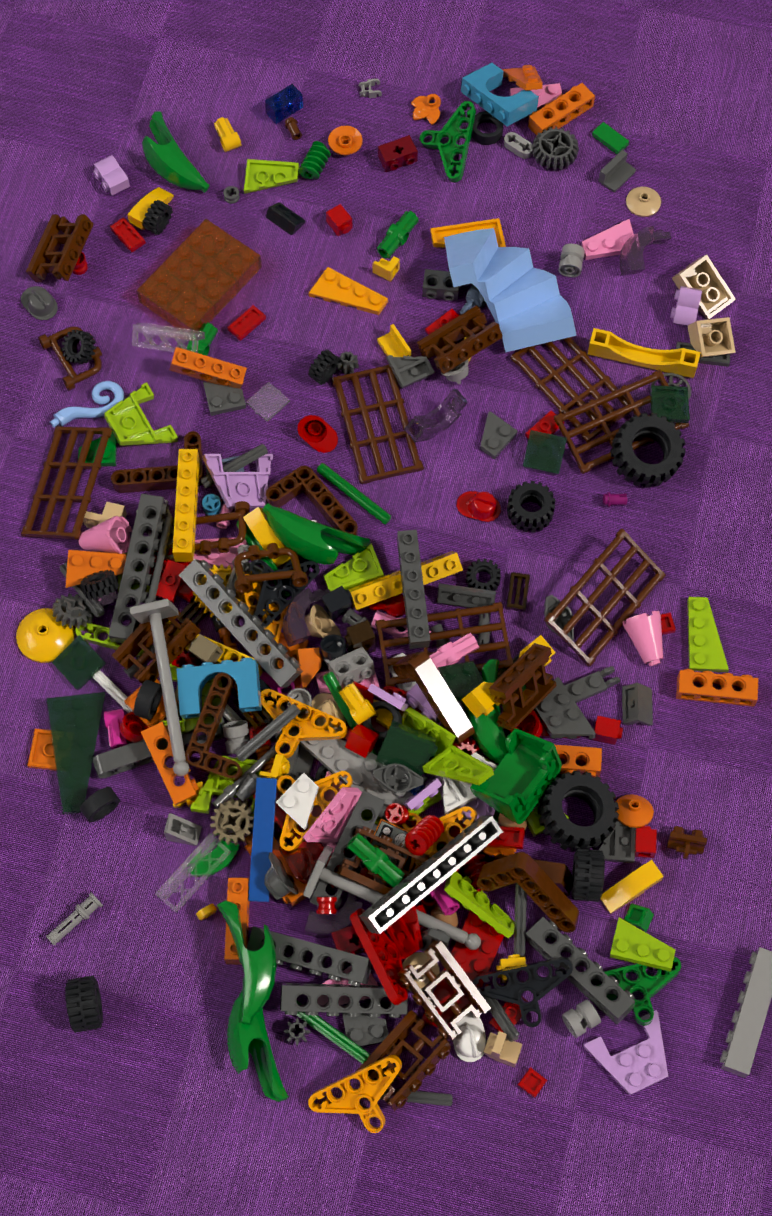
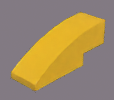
M160 187L154 189L144 196L127 214L129 223L144 230L143 220L146 218L145 214L148 213V208H151L150 205L154 204V201L157 200L168 205L174 195Z
M257 507L243 517L264 550L267 549V545L270 543H276L278 548H287L274 534L266 514L262 512L263 508ZM281 555L276 559H272V561L279 567L291 558L287 555Z
M650 860L605 891L600 900L611 914L660 882L664 876L653 860Z

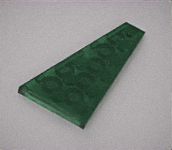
M105 692L47 698L46 700L63 815L81 812L80 807L86 799Z

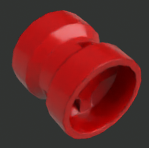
M81 252L72 272L76 275H82L88 269L83 252Z

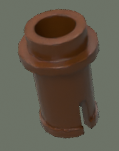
M289 117L285 120L284 126L289 130L292 140H298L302 137V133L297 126L298 122L293 117Z

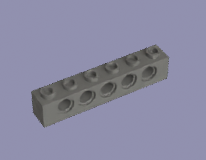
M417 530L397 531V548L409 648H426L430 645V634Z
M364 790L362 791L326 869L334 872L337 865H342L344 858L352 862L354 861L356 855L352 858H346L343 854L344 848L353 838L352 831L355 828L362 829L363 826L375 831L378 825L374 823L378 816L382 818L386 806L383 805L384 800ZM367 809L372 812V819L370 821L362 819L361 813L363 810ZM350 865L348 867V869L356 872L357 868H354ZM320 880L310 902L319 906L317 897H337L335 908L338 910L343 900L339 897L342 891L345 890L337 887L336 894L330 896L325 890L329 883Z
M542 917L526 932V941L546 960L562 957L560 955L562 952L570 953L569 959L573 963V971L567 979L618 1025L634 1008V996L628 990L620 988L618 986L619 983L611 975L608 977L603 972L600 964L596 961L592 962L582 948H577L573 945V941L567 934H561L554 922L551 920L547 921ZM548 938H553L556 940V942L553 944H548L545 940ZM561 962L560 967L556 969H562L563 972H567L569 965ZM584 966L586 971L579 972L576 970V967ZM593 980H599L602 984L600 986H594L591 984V982ZM614 994L617 996V999L611 1001L606 996Z
M253 926L246 949L257 951L263 947L265 935L264 929ZM270 931L276 951V964L282 965L283 961L290 963V967L302 970V967L310 968L309 973L321 976V973L324 972L329 974L328 978L340 981L342 977L349 979L348 984L360 987L361 983L367 985L372 968L369 958ZM292 946L294 950L293 955L287 957L286 951ZM312 952L313 959L307 963L305 956L307 953ZM331 957L332 965L326 968L325 960ZM350 962L352 969L346 974L344 966Z
M281 983L280 1010L285 1011L284 1014L297 1015V1011L305 1012V1015L311 1016L318 1015V1012H326L327 1016H339V1013H347V1016L359 1017L360 1013H368L369 1017H381V1014H389V1017L401 1018V1014H407L408 998L399 1005H394L390 1001L387 1007H382L380 1005L381 999L388 996L383 986L360 985L358 987L345 984ZM301 994H305L308 997L307 1002L303 1005L296 1002L297 997ZM327 995L328 1002L325 1005H319L317 1003L319 996ZM343 995L349 997V1002L345 1006L338 1004L339 998ZM363 996L370 998L367 1006H360L359 1004Z

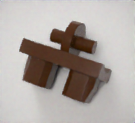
M674 826L668 839L667 848L683 853V859H688L689 854L704 853L707 838H704L702 830L695 829L692 830L691 835L684 834L683 827Z

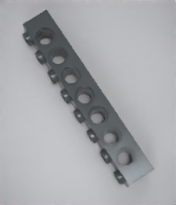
M141 494L108 635L111 642L123 643L139 625V622L131 615L130 608L127 605L130 602H135V606L145 603V599L148 598V592H146L147 585H151L152 574L150 572L156 563L154 554L155 550L159 549L160 539L158 537L159 533H162L164 526L162 519L168 510V504L165 503L164 497ZM151 514L156 515L153 519L147 518ZM145 532H152L150 536H143ZM142 549L148 550L145 554L139 553ZM137 567H144L140 572L135 571ZM135 584L140 585V587L136 590L131 589V587ZM126 620L132 621L128 626H124L123 622Z
M194 559L179 576L280 687L287 688L303 672L300 668L301 664L294 657L291 658L286 653L288 650L284 645L278 644L274 640L275 636L270 630H265L261 626L262 622L257 616H252L248 612L249 607L244 602H239L236 599V593L231 588L225 587L223 584L224 580L210 570L211 566L205 560ZM205 575L206 578H207V581H206V583L203 585V584L201 583V579H202V577ZM218 589L219 597L215 599L214 592ZM231 603L232 610L228 613L226 607ZM241 617H244L245 624L241 627L239 620ZM256 630L258 633V637L254 641L252 639V633ZM266 645H269L271 648L268 655L264 651ZM279 659H282L284 662L281 669L277 666Z
M480 816L363 912L360 918L369 931L381 934L503 833L493 816Z

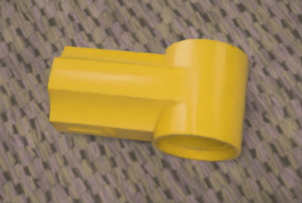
M221 117L217 119L214 127L220 137L223 150L227 152L241 147L240 137L237 132H234L228 118Z
M353 682L338 692L349 707V712L358 725L376 714L371 703L364 699Z

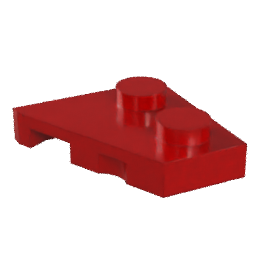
M413 906L386 929L405 959L423 947L416 907Z

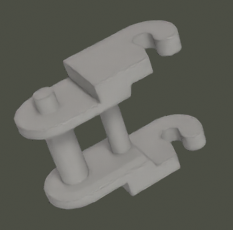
M367 79L366 82H360L359 87L362 89L360 96H369V98H376L377 94L382 96L380 90H371V86H375V82L379 85L380 80Z

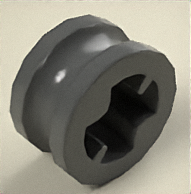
M228 186L224 189V199L227 203L234 204L238 202L240 196L237 187Z

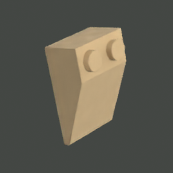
M707 255L696 259L672 277L679 290L680 286L702 290L698 310L707 320L736 300Z

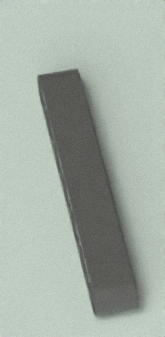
M223 716L213 741L224 738L222 725L225 722ZM194 731L182 734L184 751L187 750ZM200 735L197 742L200 744L206 742L207 736ZM144 739L101 753L92 758L97 776L100 779L154 762ZM161 740L158 743L159 750H164L168 746L167 740Z

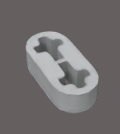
M514 132L505 135V148L523 159H528L533 155V144Z

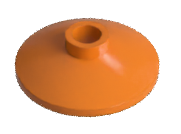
M351 126L337 127L332 130L328 137L329 147L340 155L354 154L361 148L363 142L361 133Z
M630 794L624 795L616 801L619 809L616 811L619 814L618 821L623 825L639 828L651 822L654 810L647 799L639 795Z

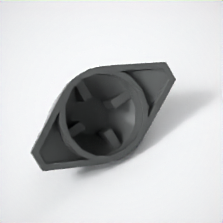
M553 595L546 597L544 618L561 602ZM568 606L554 621L561 629L573 616ZM546 623L547 627H548L553 633H555L556 635H558V634ZM574 627L567 634L571 640H574Z
M394 763L373 770V782L391 793H403L423 785V777L402 764Z

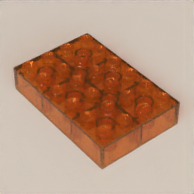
M205 219L137 289L139 302L190 338H195L202 325L207 322L210 323L262 268L261 256Z

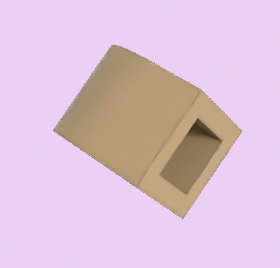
M106 502L102 515L86 511L83 522L86 527L92 528L114 516L126 518L127 512L123 505Z
M499 1031L497 1035L490 1032L484 1054L498 1062L515 1068L522 1044L516 1041L510 1042L506 1033Z

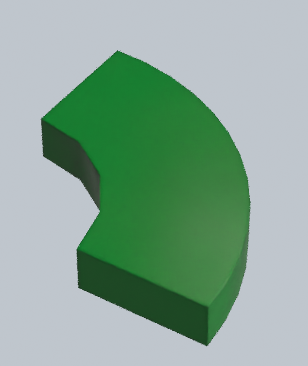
M219 841L217 847L211 853L195 855L191 876L207 877L221 871L234 860L239 851L240 844L235 845L230 842L227 845L226 841Z

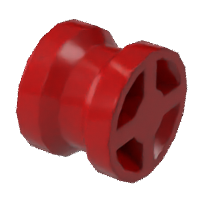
M392 803L387 806L385 817L393 824L403 825L409 819V811L401 804Z
M317 897L319 908L316 910V914H337V909L335 908L337 897Z

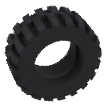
M641 413L639 417L637 415L631 417L616 433L611 444L613 448L610 451L611 457H614L612 463L614 467H618L617 473L619 475L623 474L625 476L624 480L628 483L631 480L634 482L633 485L638 487L640 484H643L644 488H650L652 484L656 487L661 485L662 482H667L682 465L686 451L683 448L685 440L680 438L682 435L680 429L676 430L674 428L676 424L673 421L670 423L666 421L667 417L663 415L661 418L657 417L656 413H651L650 416H647V413ZM642 436L654 439L663 450V460L658 464L642 462L633 451V440Z
M573 771L571 775L569 772L562 774L561 777H557L549 785L539 801L538 815H541L539 818L540 826L544 825L545 829L543 832L546 836H551L552 839L550 841L555 844L557 842L561 844L560 848L564 850L569 847L571 852H576L577 848L594 849L614 830L615 823L619 817V814L616 813L619 806L617 802H614L616 798L614 792L608 790L610 786L607 783L603 784L600 781V777L596 775L594 778L591 776V773L586 771L583 774L580 771ZM566 797H578L587 802L593 811L594 823L587 827L572 823L563 812L562 800Z

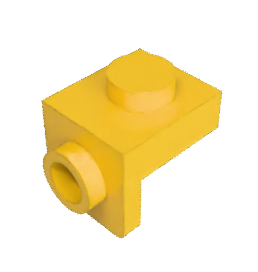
M276 754L271 773L260 771L259 776L261 778H274L278 781L281 776L289 773L290 762L284 755Z
M519 954L509 955L508 959H500L499 965H496V971L525 965L526 959L525 957H520ZM505 975L497 976V978H501V983H506L507 977Z

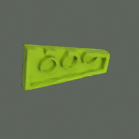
M688 597L689 669L694 671L728 672L729 668L708 597Z
M456 871L446 879L444 890L451 898H455L467 910H471L478 915L483 922L490 924L497 933L503 934L508 939L514 934L515 922L497 904L491 905L487 895L482 890L478 892L471 885L472 880L469 877L465 876L463 878Z

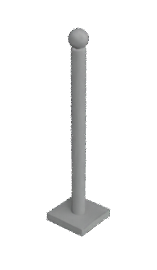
M168 599L133 606L130 608V613L141 624L150 622L172 754L175 762L173 771L177 776H185L189 772V765L185 761V751L162 619L179 614L178 609Z
M325 846L319 856L303 893V896L310 898L319 880H322L373 904L384 896L382 893L326 869L325 866L333 850L329 846ZM416 909L420 925L428 929L442 930L448 936H451V939L462 944L465 943V946L470 950H476L480 947L481 939L477 934H468L466 931Z

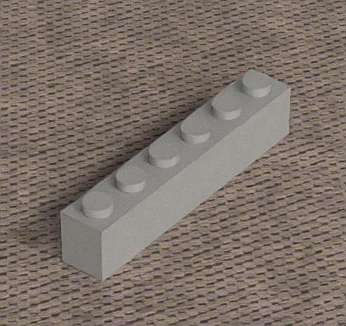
M761 947L751 954L749 964H752L751 970L745 974L743 983L746 984L745 990L740 991L737 1001L740 1003L738 1011H734L731 1021L735 1024L733 1030H729L726 1037V1042L729 1043L727 1051L723 1050L720 1057V1062L723 1063L722 1070L744 1078L750 1074L772 998V951Z

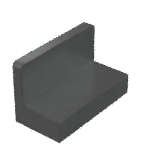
M624 150L620 151L599 174L598 181L612 192H616L636 172V169L626 162L628 153Z
M640 683L622 687L623 724L627 726L636 723H643L648 726L653 725L651 688Z
M298 744L294 754L287 758L290 762V770L287 775H296V772L310 775L315 757L301 744Z

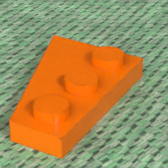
M524 65L522 68L502 69L504 71V78L508 77V80L511 82L516 81V85L524 90L543 89V82L535 66Z
M68 549L65 588L80 585L84 578H88V575H93L95 572L99 573V571L112 570L115 576L123 574L126 554Z

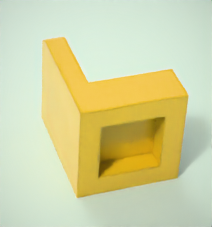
M393 256L390 262L383 258L379 262L374 261L372 263L373 273L391 282L400 269V259Z

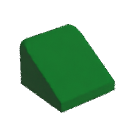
M631 903L624 920L647 932L654 914L649 908Z

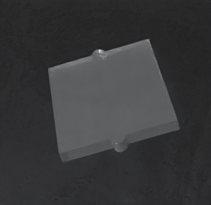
M268 382L247 400L246 404L255 411V414H259L268 422L290 400L281 393L280 389L275 388Z

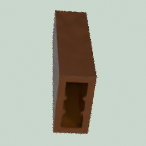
M496 855V856H494V859L491 860V861H494V860H497V859H500V858H503V857H506V856H504V855ZM534 860L560 890L569 896L572 874L566 864Z

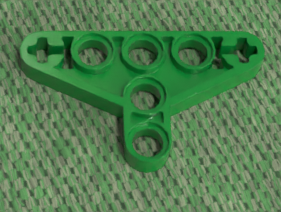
M470 101L461 103L441 131L425 130L420 135V141L425 148L439 149L445 172L451 182L460 181L464 173L476 109ZM470 107V110H468L467 112L468 117H466V113L464 110H467V108ZM464 122L469 124L466 129L460 128V125ZM426 136H432L430 142H424ZM443 137H448L449 140L447 143H440V140ZM460 138H464V139H465V143H464V144H462V145H457V140H458V139H460ZM456 154L462 155L459 161L453 160ZM454 166H456L457 173L454 176H452L451 173H454Z
M674 957L673 965L675 970H671V972L664 970V975H661V969H657L658 973L655 976H650L646 973V969L649 966L640 964L605 971L604 973L608 977L611 975L617 978L618 986L623 990H628L631 994L634 991H641L644 998L642 1000H635L632 1012L639 1025L647 1026L654 1017L650 998L680 973L681 962L677 957ZM633 971L637 974L638 978L630 981L627 979L626 974ZM599 980L592 981L594 985L598 984L596 986L601 985ZM614 994L606 996L611 1001L617 999V996ZM641 1010H646L649 1012L650 1018L643 1020L638 1016V1013Z

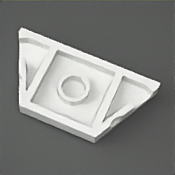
M477 753L471 755L472 757L492 767L493 772L497 768V765H495L492 762L486 761L484 757H482L481 755ZM441 777L444 812L446 815L477 799L470 789L471 783Z

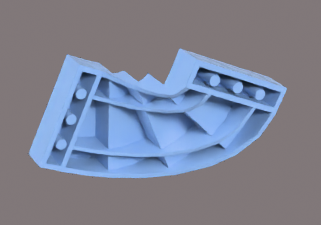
M494 228L444 237L453 287L472 283L479 290L495 322L499 324L503 335L502 340L505 352L577 336L571 308L559 293L556 276L545 270L533 267L529 248L498 247Z

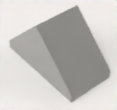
M169 813L164 834L167 841L197 846L202 826Z

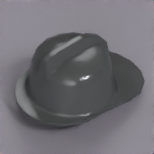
M30 287L22 293L21 303L36 319L48 320L57 313L58 304L56 300L43 287Z
M269 852V860L272 866L265 874L264 879L268 891L277 900L291 892L298 894V888L287 875L275 854Z

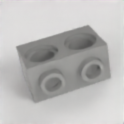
M363 647L328 662L329 672L334 673L342 689L354 681L359 682L375 674L373 660Z

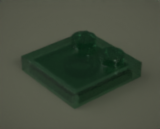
M651 385V413H656L657 417L660 418L662 415L667 417L666 421L688 423L690 420L688 388Z
M531 430L523 467L559 474L567 438Z
M80 635L52 662L77 690H80L106 664L101 656Z
M473 661L438 667L439 673L457 701H461L482 682H485Z

